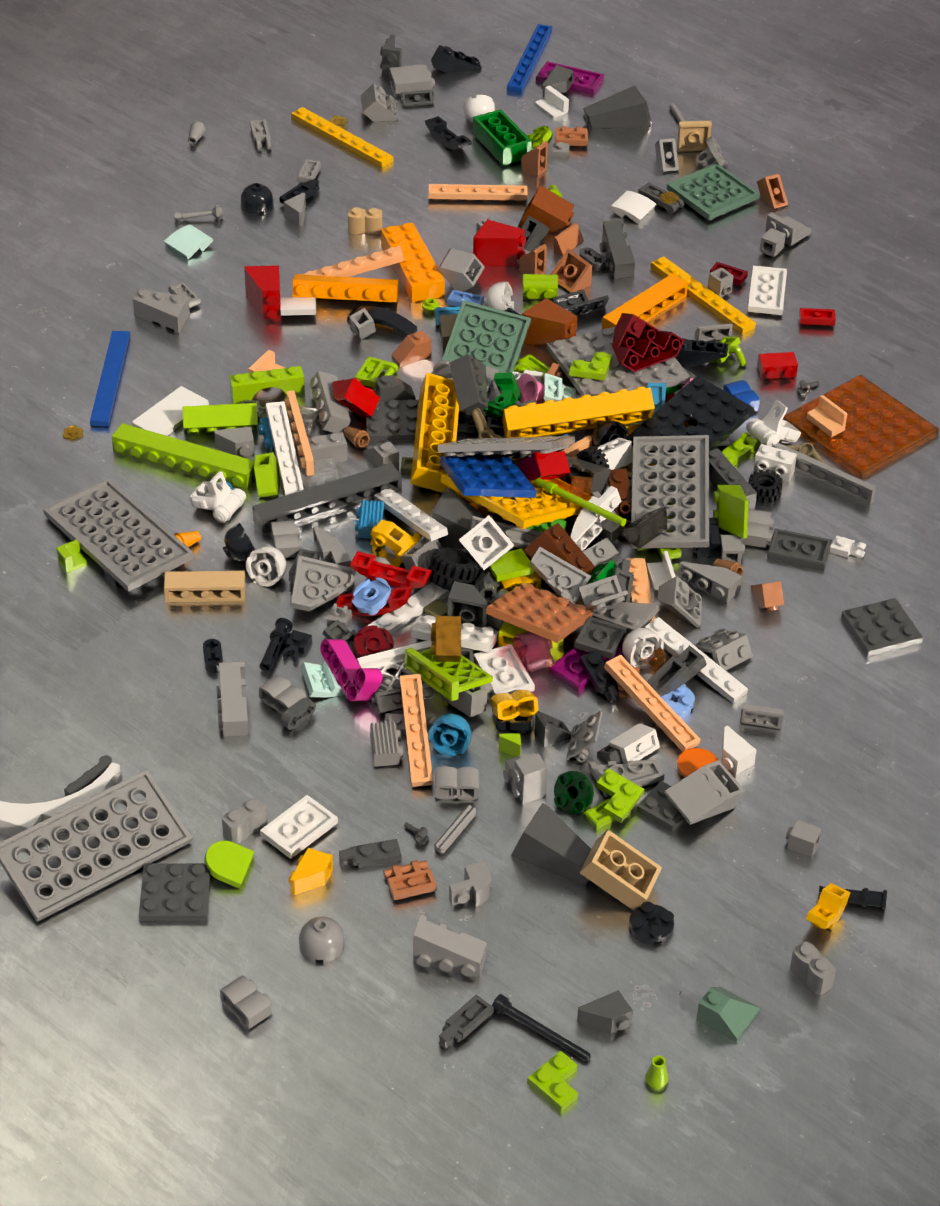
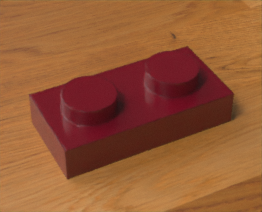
M716 262L710 269L711 273L719 268H724L733 275V284L739 286L742 285L748 276V271L720 262Z

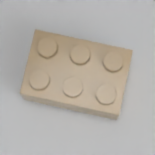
M607 830L595 841L580 874L632 910H635L647 900L662 867Z

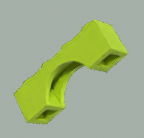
M301 366L229 375L233 404L241 403L243 400H252L257 392L269 387L279 388L286 395L287 391L293 390L295 395L305 394V381Z

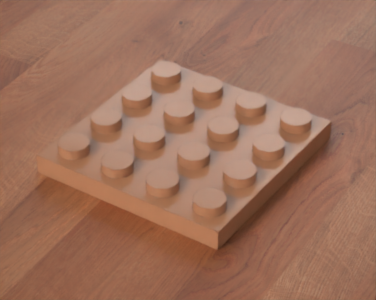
M522 583L488 605L485 614L558 643L586 623L589 616L592 617L593 612L589 609L587 610V607L584 605L570 603L567 598L557 597L547 590H540L532 584Z

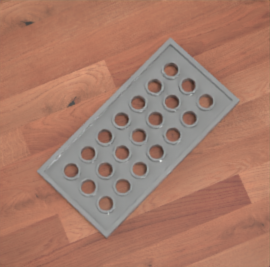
M709 435L633 437L631 549L709 547ZM654 503L655 505L649 506L647 504ZM669 516L675 517L673 519H667V517ZM693 516L694 518L688 519L686 517ZM653 530V531H655V532H653V533H648L647 531ZM673 530L674 532L668 533L666 531Z
M109 478L43 509L44 515L72 541L78 540L80 548L128 592L194 559V552Z
M145 770L0 842V863L38 922L137 871L144 864H150L189 844L193 838L149 771ZM135 794H142L145 800L138 802L133 796ZM122 803L126 806V810L118 811L114 806ZM153 811L156 817L149 819L145 816V813ZM98 813H104L107 816V819L104 821H99L96 819L95 815ZM127 821H135L138 826L131 829L125 823ZM82 822L87 824L88 829L81 831L76 828V825ZM163 828L168 834L166 836H159L156 830ZM114 830L119 836L117 838H109L106 833ZM64 832L68 834L69 838L67 840H59L56 835ZM145 838L149 844L147 846H140L137 840ZM96 840L99 846L97 848H90L87 842ZM45 842L49 845V848L47 850H40L37 844ZM120 848H127L130 854L122 856L118 853V850ZM70 850H77L80 856L71 858L68 852ZM20 852H26L30 857L27 860H20L17 855ZM100 858H108L111 863L108 866H102L98 860ZM57 860L61 865L58 868H52L48 865V862ZM85 867L91 870V874L83 876L79 873V870ZM31 870H38L41 875L38 878H32L28 873ZM66 877L72 883L69 886H63L59 880ZM42 888H49L52 894L43 896L39 891Z

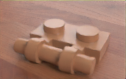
M562 126V128L556 127V143H569V146L578 147L588 146V129L581 128V126H576V128H567V126Z
M418 860L411 861L410 864L403 866L397 864L391 866L390 869L383 870L393 900L437 891V884L431 869H428L426 860L420 862Z

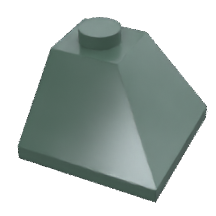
M711 987L698 1004L696 1020L737 1042L760 1012V1008L722 987Z

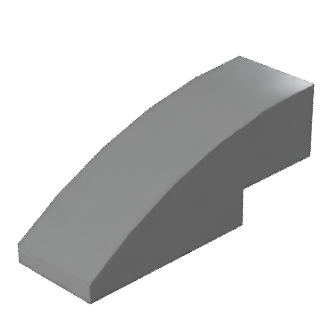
M318 526L313 527L314 543L317 551L320 552L321 561L350 567L351 559L343 546L325 530Z

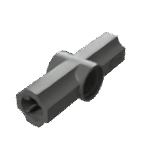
M489 568L485 570L480 569L477 583L474 586L488 603H493L497 599L496 589L500 586V583L496 581Z

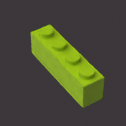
M257 403L182 406L183 429L188 434H198L199 431L214 433V430L251 427L252 431L257 429Z

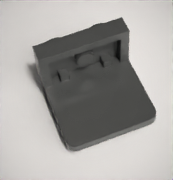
M391 34L380 50V55L382 56L380 69H382V76L389 77V68L402 67V48L395 47V35Z

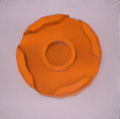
M690 748L679 755L677 771L680 776L682 775L686 778L704 765L718 761V758L706 749Z

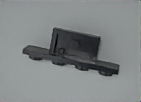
M579 290L554 297L551 301L575 315L579 313L586 314L590 310L604 308L609 297L607 295L588 301L584 290Z

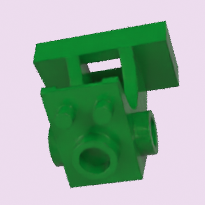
M495 373L494 380L501 395L497 396L494 401H488V408L484 409L486 416L503 418V409L516 405L517 401H521L522 394L513 373Z

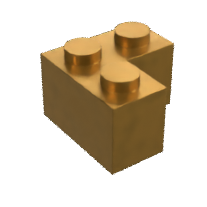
M436 616L435 623L431 624V641H433L431 643V655H435V662H460L461 616Z

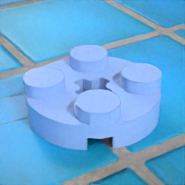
M376 578L374 581L365 580L354 590V600L352 599V602L359 612L375 615L388 603L391 588L383 578Z
M685 683L672 692L661 696L680 718L688 716L691 713V709L694 708L695 696L686 687Z

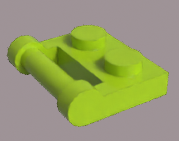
M368 357L355 378L360 380L362 385L376 389V378L382 370H387L383 376H389L398 371V366L393 362Z

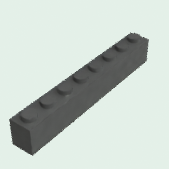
M389 463L252 506L253 521L261 533L265 534L271 532V522L294 520L295 524L360 504L362 500L375 499L374 495L384 489H392L395 492L401 491L402 476L395 466Z

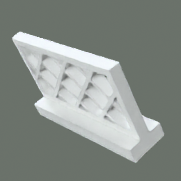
M427 640L357 658V661L361 668H379L382 672V677L392 680L389 687L380 684L379 689L384 691L391 690L395 682L400 684V678L398 677L401 672L414 675L405 668V649L413 648L420 652L431 648L433 641ZM394 668L397 669L398 672L395 676H393L389 673H386V670ZM425 682L422 685V689H434ZM374 696L371 699L372 704H376Z

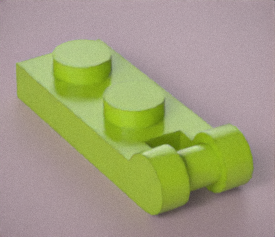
M744 432L738 440L721 452L735 466L757 450L761 442L757 438H752L747 432Z

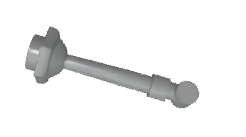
M217 203L211 211L185 212L182 214L176 212L174 219L175 221H180L181 219L213 215L217 220H220V217L223 216L222 206L218 207Z

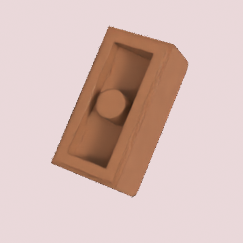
M574 223L554 237L553 250L556 253L564 255L568 248L572 250L584 241L577 223Z

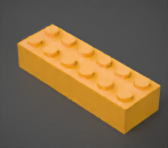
M414 223L381 228V246L383 250L401 246L404 261L392 264V267L411 303L422 302L428 298L438 299L445 297V280L437 269L438 267Z

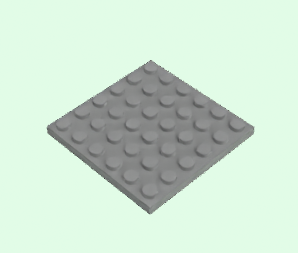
M615 327L547 343V350L581 396H597L602 392H609L611 394L622 389L631 391L637 387L647 388V383H666V388L690 382L689 374L675 357L637 372H632L619 364L612 348ZM595 352L613 354L612 363L605 381L569 376V369L573 360L591 362Z
M575 436L463 439L439 444L438 453L444 452V456L459 454L475 455L482 453V455H493L500 452L501 454L519 452V454H531L537 451L538 453H550L569 448L570 444L575 443Z

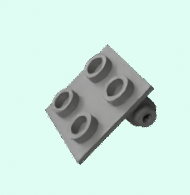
M602 710L595 715H590L587 720L576 724L572 728L570 743L567 747V760L575 757L579 763H584L588 759L590 746L597 742Z

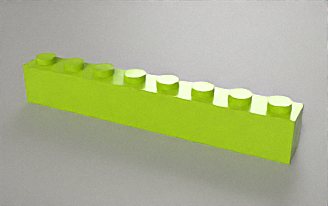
M124 423L112 435L113 451L210 479L219 471H222L226 482L248 489L256 478L254 460Z

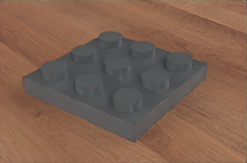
M379 400L372 417H366L367 433L370 441L415 440L419 400Z
M896 598L842 611V619L868 657L922 643V635Z
M205 863L144 864L139 921H207L211 876Z

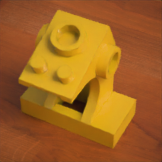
M382 519L371 530L372 540L370 545H372L373 553L378 546L382 547L385 545L389 547L396 557L391 565L400 567L403 563L401 556L418 543L423 535L416 531L411 536L395 523Z

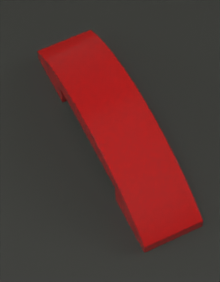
M359 551L356 552L350 563V568L371 580L383 578L389 586L425 587L431 575V570L412 566L411 570L392 566L377 562L375 555Z
M411 586L393 588L387 601L388 603L375 615L359 612L352 602V599L354 600L353 593L339 595L336 604L337 607L341 608L344 605L347 606L348 609L352 610V615L355 616L382 615L395 611L405 605L412 588Z

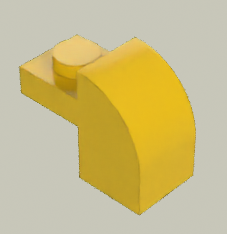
M833 883L828 884L822 889L817 905L808 911L806 920L812 922L817 928L832 930L839 921L851 892Z

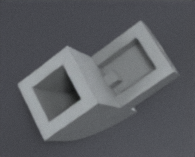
M486 861L465 866L464 881L449 884V901L451 905L473 900L475 906H479L487 901L491 892V872Z

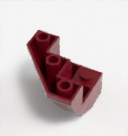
M622 313L614 329L612 348L619 364L632 372H637L678 356L685 340L673 332L658 330L634 314Z

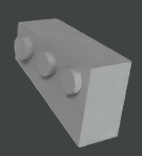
M138 289L133 297L134 316L150 323L157 322L165 329L169 327L176 334L180 333L190 314L189 297Z
M244 661L219 663L220 686H216L217 699L221 698V701H217L218 714L222 713V716H218L219 729L223 728L224 737L249 735Z
M420 914L413 934V964L480 978L486 960L487 942L461 931L459 934L446 929L447 925L440 922L438 926L427 921V916Z

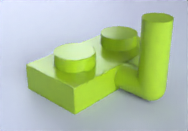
M725 336L720 342L728 343L727 357L731 353H735L740 366H745L747 362L741 348L738 346L741 343L739 337ZM727 357L717 359L708 363H723Z

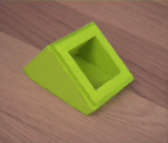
M499 734V751L513 757L520 756V734Z

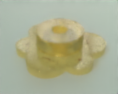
M332 116L329 122L341 127L348 122V119L344 118V116Z
M664 192L661 194L660 199L666 204L676 203L679 195L673 192Z
M76 425L65 428L63 438L72 441L76 440V438L80 439L83 437V429L78 428Z

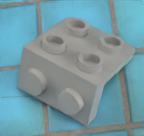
M772 212L767 215L765 232L772 228L786 233L785 243L790 246L811 234V228L788 216L781 218Z
M616 575L578 587L583 605L587 607V610L591 609L592 612L603 609L607 603H610V606L619 604L628 595L627 590L622 592Z
M719 629L710 637H703L698 640V643L694 644L699 650L712 653L714 662L725 671L753 657L747 634L738 633V631Z

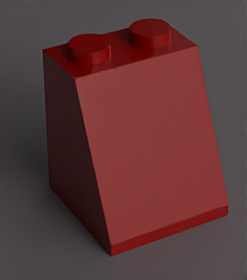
M487 219L473 237V254L484 266L517 267L520 257L526 254L524 251L526 237H524L525 230Z
M279 265L244 266L247 299L263 319H281Z

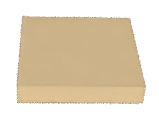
M680 121L677 152L704 151L709 148L706 139L711 136V121Z

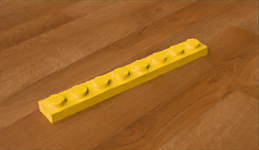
M304 107L291 113V119L381 168L393 162L392 155Z
M664 256L651 262L650 268L662 277L666 278L673 273L687 281V295L727 324L732 323L733 328L739 333L744 334L755 329L756 322Z

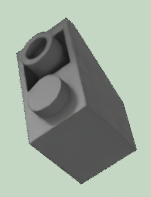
M556 65L550 71L546 81L544 80L541 85L543 97L545 96V87L549 85L560 93L567 92L574 82L573 70Z

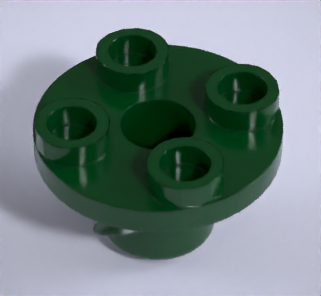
M568 771L560 774L554 786V803L557 807L570 814L586 811L592 804L594 797L591 781L585 774L579 771Z

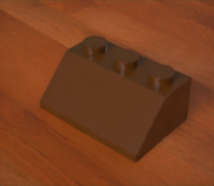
M559 523L545 530L524 549V553L530 561L538 548L541 547L589 575L595 568L594 564Z

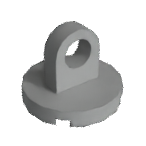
M714 137L707 138L706 142L709 148L698 154L696 162L700 167H706L715 161L722 167L725 166L728 162L725 154L721 153L720 145Z

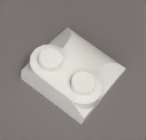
M487 516L459 539V542L483 570L487 569L514 547V544L490 516Z

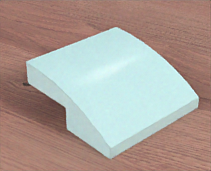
M187 225L171 234L164 240V243L186 259H189L197 250L203 252L214 240L194 226Z
M547 373L544 374L543 399L545 401L554 400V402L568 397L576 399L575 388L562 385V378Z
M324 661L323 665L303 663L301 670L310 697L325 698L345 695L326 661Z

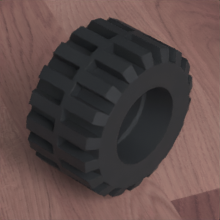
M454 548L435 549L428 567L431 570L429 580L451 591L454 581L475 585L480 566L470 554Z

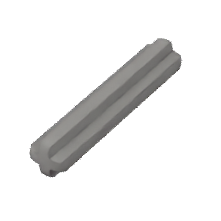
M470 805L465 807L434 844L436 852L440 854L445 853L476 816L475 807Z

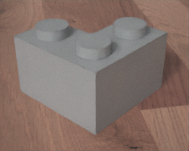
M527 753L505 760L504 779L511 784L515 797H519L522 804L546 797L548 767L539 753L533 755Z

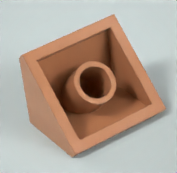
M568 248L550 275H558V284L572 293L591 285L592 265Z

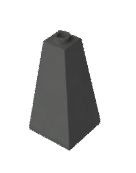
M635 85L583 108L585 113L583 119L586 124L589 123L592 129L653 127L647 101Z
M447 488L432 511V518L445 526L448 535L438 538L441 544L464 549L459 539L469 532L472 516L484 519L485 517Z
M542 803L524 830L511 856L583 885H586L589 880L580 874V871L591 848L546 804Z

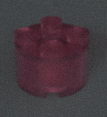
M529 631L515 635L516 637L513 638L514 650L528 673L554 666V659L550 653V649L553 647L551 640Z

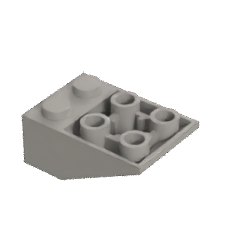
M718 760L699 768L665 790L664 794L691 825L735 808L744 795L745 790Z

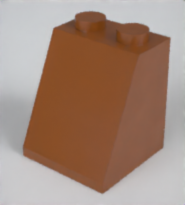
M540 185L527 205L517 227L522 228L527 217L530 216L549 227L548 233L558 235L562 230L568 228L570 220L574 215V212H572L574 204Z
M547 298L522 313V316L531 318L524 341L525 344L547 348V343L576 336L577 316Z

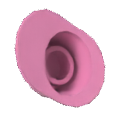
M528 373L522 374L517 381L522 394L520 402L523 403L534 399L536 404H543L545 402L543 399L544 384L536 381Z

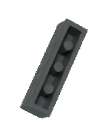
M718 448L709 451V482L716 490L717 485H741L749 501L748 510H755L757 492Z

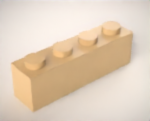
M245 571L165 572V603L245 601Z

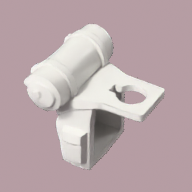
M778 400L774 402L763 420L753 418L746 425V429L751 436L757 438L761 444L774 447L779 442H796L801 434L792 424L783 420L788 408ZM780 407V415L775 417V410Z
M219 471L210 482L203 481L190 495V502L193 507L214 511L213 517L215 520L223 524L231 519L232 515L242 506L246 499V494L241 489H230L222 471Z

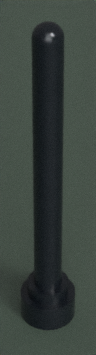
M499 994L494 1000L492 1006L497 1014H508L584 1061L590 1060L591 1055L589 1052L513 1007L512 1003L509 1002V998Z

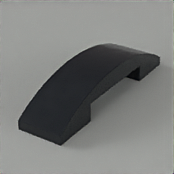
M439 116L425 120V124L431 134L443 146L454 150L472 144V141L466 136H457L447 128V122Z
M356 307L347 316V320L350 321L349 316L365 308L374 320V323L394 329V335L406 338L407 335L417 331V326L398 313L381 307Z

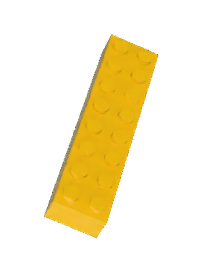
M427 372L419 393L410 484L444 493L448 487L440 481L441 476L447 473L440 465V458L444 456V452L438 453V445L456 441L459 403L452 379Z
M637 387L631 391L622 389L611 394L609 392H602L597 396L583 395L577 399L568 397L557 402L548 400L543 402V404L528 403L523 407L509 406L507 409H504L502 423L505 438L545 437L592 430L599 423L606 420H614L623 425L644 422L648 418H652L655 407L651 388Z

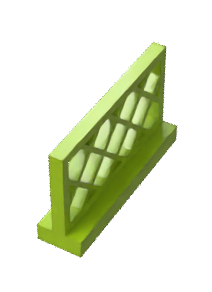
M413 648L405 649V668L413 674H421L422 681L450 701L458 700L459 692L493 682L492 675L463 655H461L460 662H435V655H431V648L420 652Z

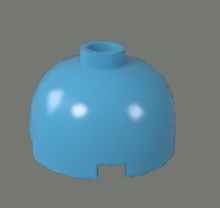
M453 713L444 714L438 717L432 724L428 733L429 742L430 740L434 744L433 748L437 752L452 757L459 753L463 754L471 741L472 731L469 723L460 715Z

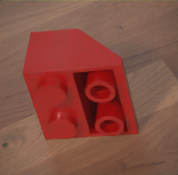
M356 378L333 381L332 388L335 400L361 418L372 417L380 400V397L375 394L374 390L363 386L362 382Z
M537 451L531 453V457L520 459V463L516 464L530 482L536 481L537 478L543 480L559 479L571 473L565 451L538 453Z

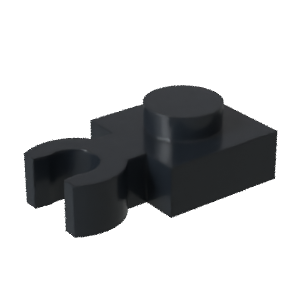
M293 630L285 643L286 648L283 651V659L286 660L289 655H293V662H297L299 653L305 654L312 642V635Z
M517 716L509 720L497 718L496 730L510 729L517 733H526L528 730H532L533 716Z

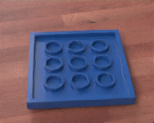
M455 455L441 456L440 465L465 496L536 498L537 490L509 457H501L499 459L490 456L476 458L471 455L466 457Z

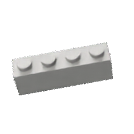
M317 371L310 380V387L322 428L333 433L343 432L351 421L346 406L334 399L332 383L333 381H338V378L335 375Z

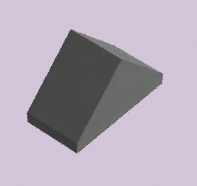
M540 711L535 713L534 734L544 748L571 738V732L563 721Z

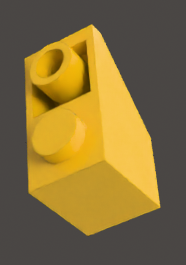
M308 848L304 856H300L296 870L292 871L289 876L288 883L291 884V894L297 895L324 886L333 871V855Z

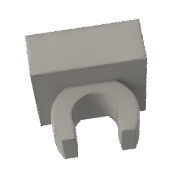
M334 603L327 618V625H331L339 620L347 628L352 617V610L348 609L345 605L343 608L337 607V604Z

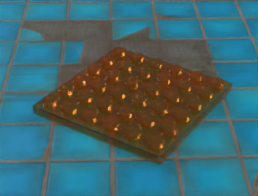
M861 374L823 394L847 413L845 431L830 437L806 419L807 412L818 407L819 397L783 417V420L788 421L801 432V436L859 478L872 473L937 436L939 433V428Z

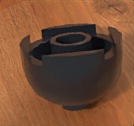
M253 183L244 188L241 194L243 211L258 215L261 211L267 213L272 210L274 202L271 190L259 183Z
M614 420L603 421L592 432V445L599 447L617 438L626 439L627 434L629 435L628 430L620 422Z
M238 523L226 532L223 550L228 558L232 556L235 561L246 563L247 558L255 548L250 538L244 532L245 530L241 523Z

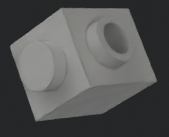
M770 228L761 237L760 252L775 257L784 248L786 233Z
M719 268L709 273L708 288L720 297L732 292L733 275L724 268Z
M365 308L349 316L351 322L350 330L354 335H358L361 340L376 331L374 320Z
M721 535L720 559L738 562L741 565L742 555L745 554V544L741 543V537L737 535Z
M797 820L794 827H789L786 839L789 840L787 849L812 858L819 845L822 829Z

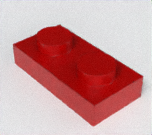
M800 308V324L835 326V309Z

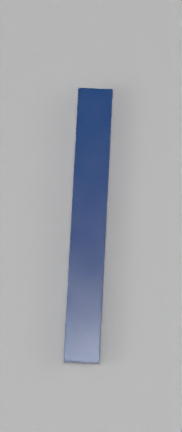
M537 25L507 85V91L523 92L549 39L552 26Z
M112 331L90 418V426L109 427L130 340V331Z

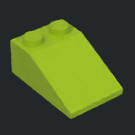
M717 485V491H714V503H717V509L713 510V518L718 519L719 528L741 538H747L749 501L741 485Z

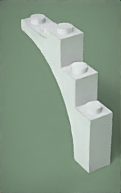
M111 763L105 772L93 783L76 793L60 799L31 804L0 801V834L12 837L122 782L123 775L120 771V765ZM98 813L95 815L96 819L99 821H104L105 819H107V816L104 813Z

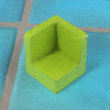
M78 540L56 547L58 563L66 573L87 565V560L80 552Z

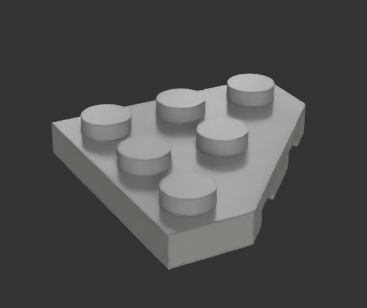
M298 556L290 607L311 611L351 590L354 586L356 571L347 566Z

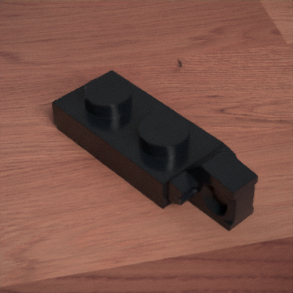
M313 179L307 184L300 183L280 196V203L284 204L285 201L301 193H305V199L311 197L320 189L319 181Z
M595 651L580 656L579 663L596 692L604 693L609 703L617 701L619 696L617 682L604 668L605 662L599 652Z

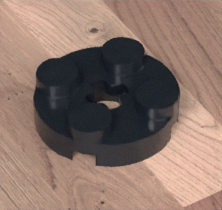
M644 902L640 907L633 910L630 915L629 928L632 931L631 934L637 941L643 944L654 945V942L659 941L664 943L673 934L674 915L662 906L651 902ZM648 922H653L656 925H652L650 927L648 926Z

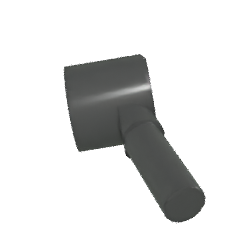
M801 380L799 382L800 387L797 390L801 395H805L809 392L810 387L819 386L820 383L819 381L806 383L804 380Z
M408 822L404 824L405 828L416 834L414 839L418 844L424 845L429 837L427 836L428 830L425 827L418 829Z

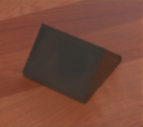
M664 506L647 512L618 533L640 549L667 530V509Z

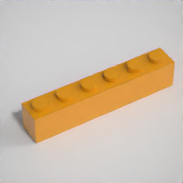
M672 273L603 316L602 330L616 327L622 313L634 314L647 322L687 296L688 282Z
M295 274L293 278V297L397 302L399 280Z

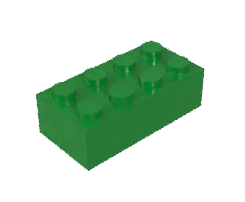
M501 109L473 117L472 133L502 165L521 161L522 156L532 149V140Z

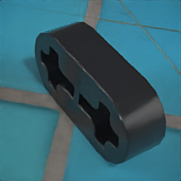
M208 639L203 643L205 669L210 673L219 672V663H223L221 643L216 639Z

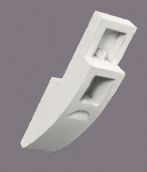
M610 486L600 498L593 496L589 500V502L610 512L622 502L617 488ZM585 508L581 510L571 533L572 540L582 551L603 530L600 523L606 519Z

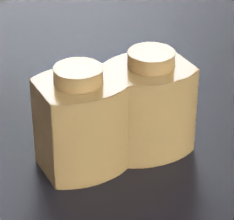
M359 207L349 209L348 233L381 234L383 210L377 208L365 210Z

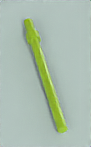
M537 478L535 484L544 488L547 493L556 494L621 526L626 524V519L559 488L557 484L551 481L547 482L540 478Z

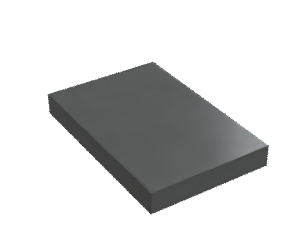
M775 528L767 558L824 570L832 540Z

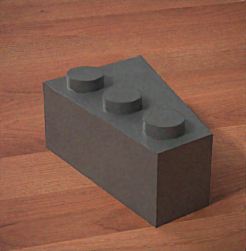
M623 219L603 221L602 242L599 244L600 252L604 254L606 263H608V270L612 273L614 279L634 277L635 261L631 246H627L625 238H628L627 232L623 233Z
M469 354L449 362L460 411L466 415H472V411L475 408H479L481 411L488 408L486 365Z
M566 456L571 473L559 479L591 496L592 492L596 491L603 495L611 469Z

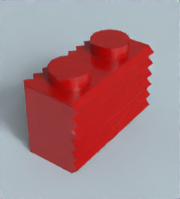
M794 352L758 355L757 366L762 380L797 377L798 363Z

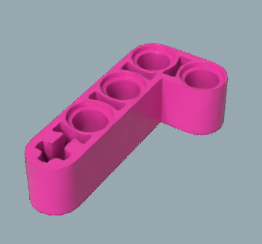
M323 640L320 645L321 654L347 699L351 702L370 701L382 682L381 670L379 668H361L345 640Z

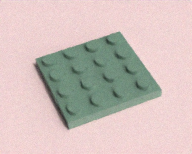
M718 163L667 184L669 192L681 198L684 203L708 220L759 199V192Z
M463 300L442 361H454L469 354L487 367L499 369V373H512L519 359L531 318Z

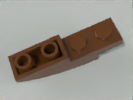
M614 469L610 471L608 484L609 487L617 488L622 501L614 511L618 516L626 519V524L623 526V534L619 538H630L632 500L627 469Z

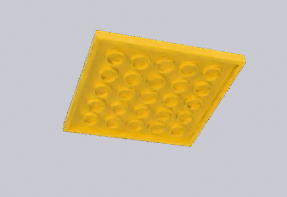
M515 458L512 460L515 464L520 463V459L522 458ZM448 474L441 476V483L447 485L449 489L461 493ZM561 479L545 480L557 484L559 488L584 500L589 501L592 498L591 495ZM535 481L530 483L537 490L536 498L465 496L461 493L463 497L472 499L476 504L488 508V511L502 516L504 520L513 522L521 529L553 522L557 519H565L573 515L577 516L583 509V507L556 494L547 493L544 488L537 486Z

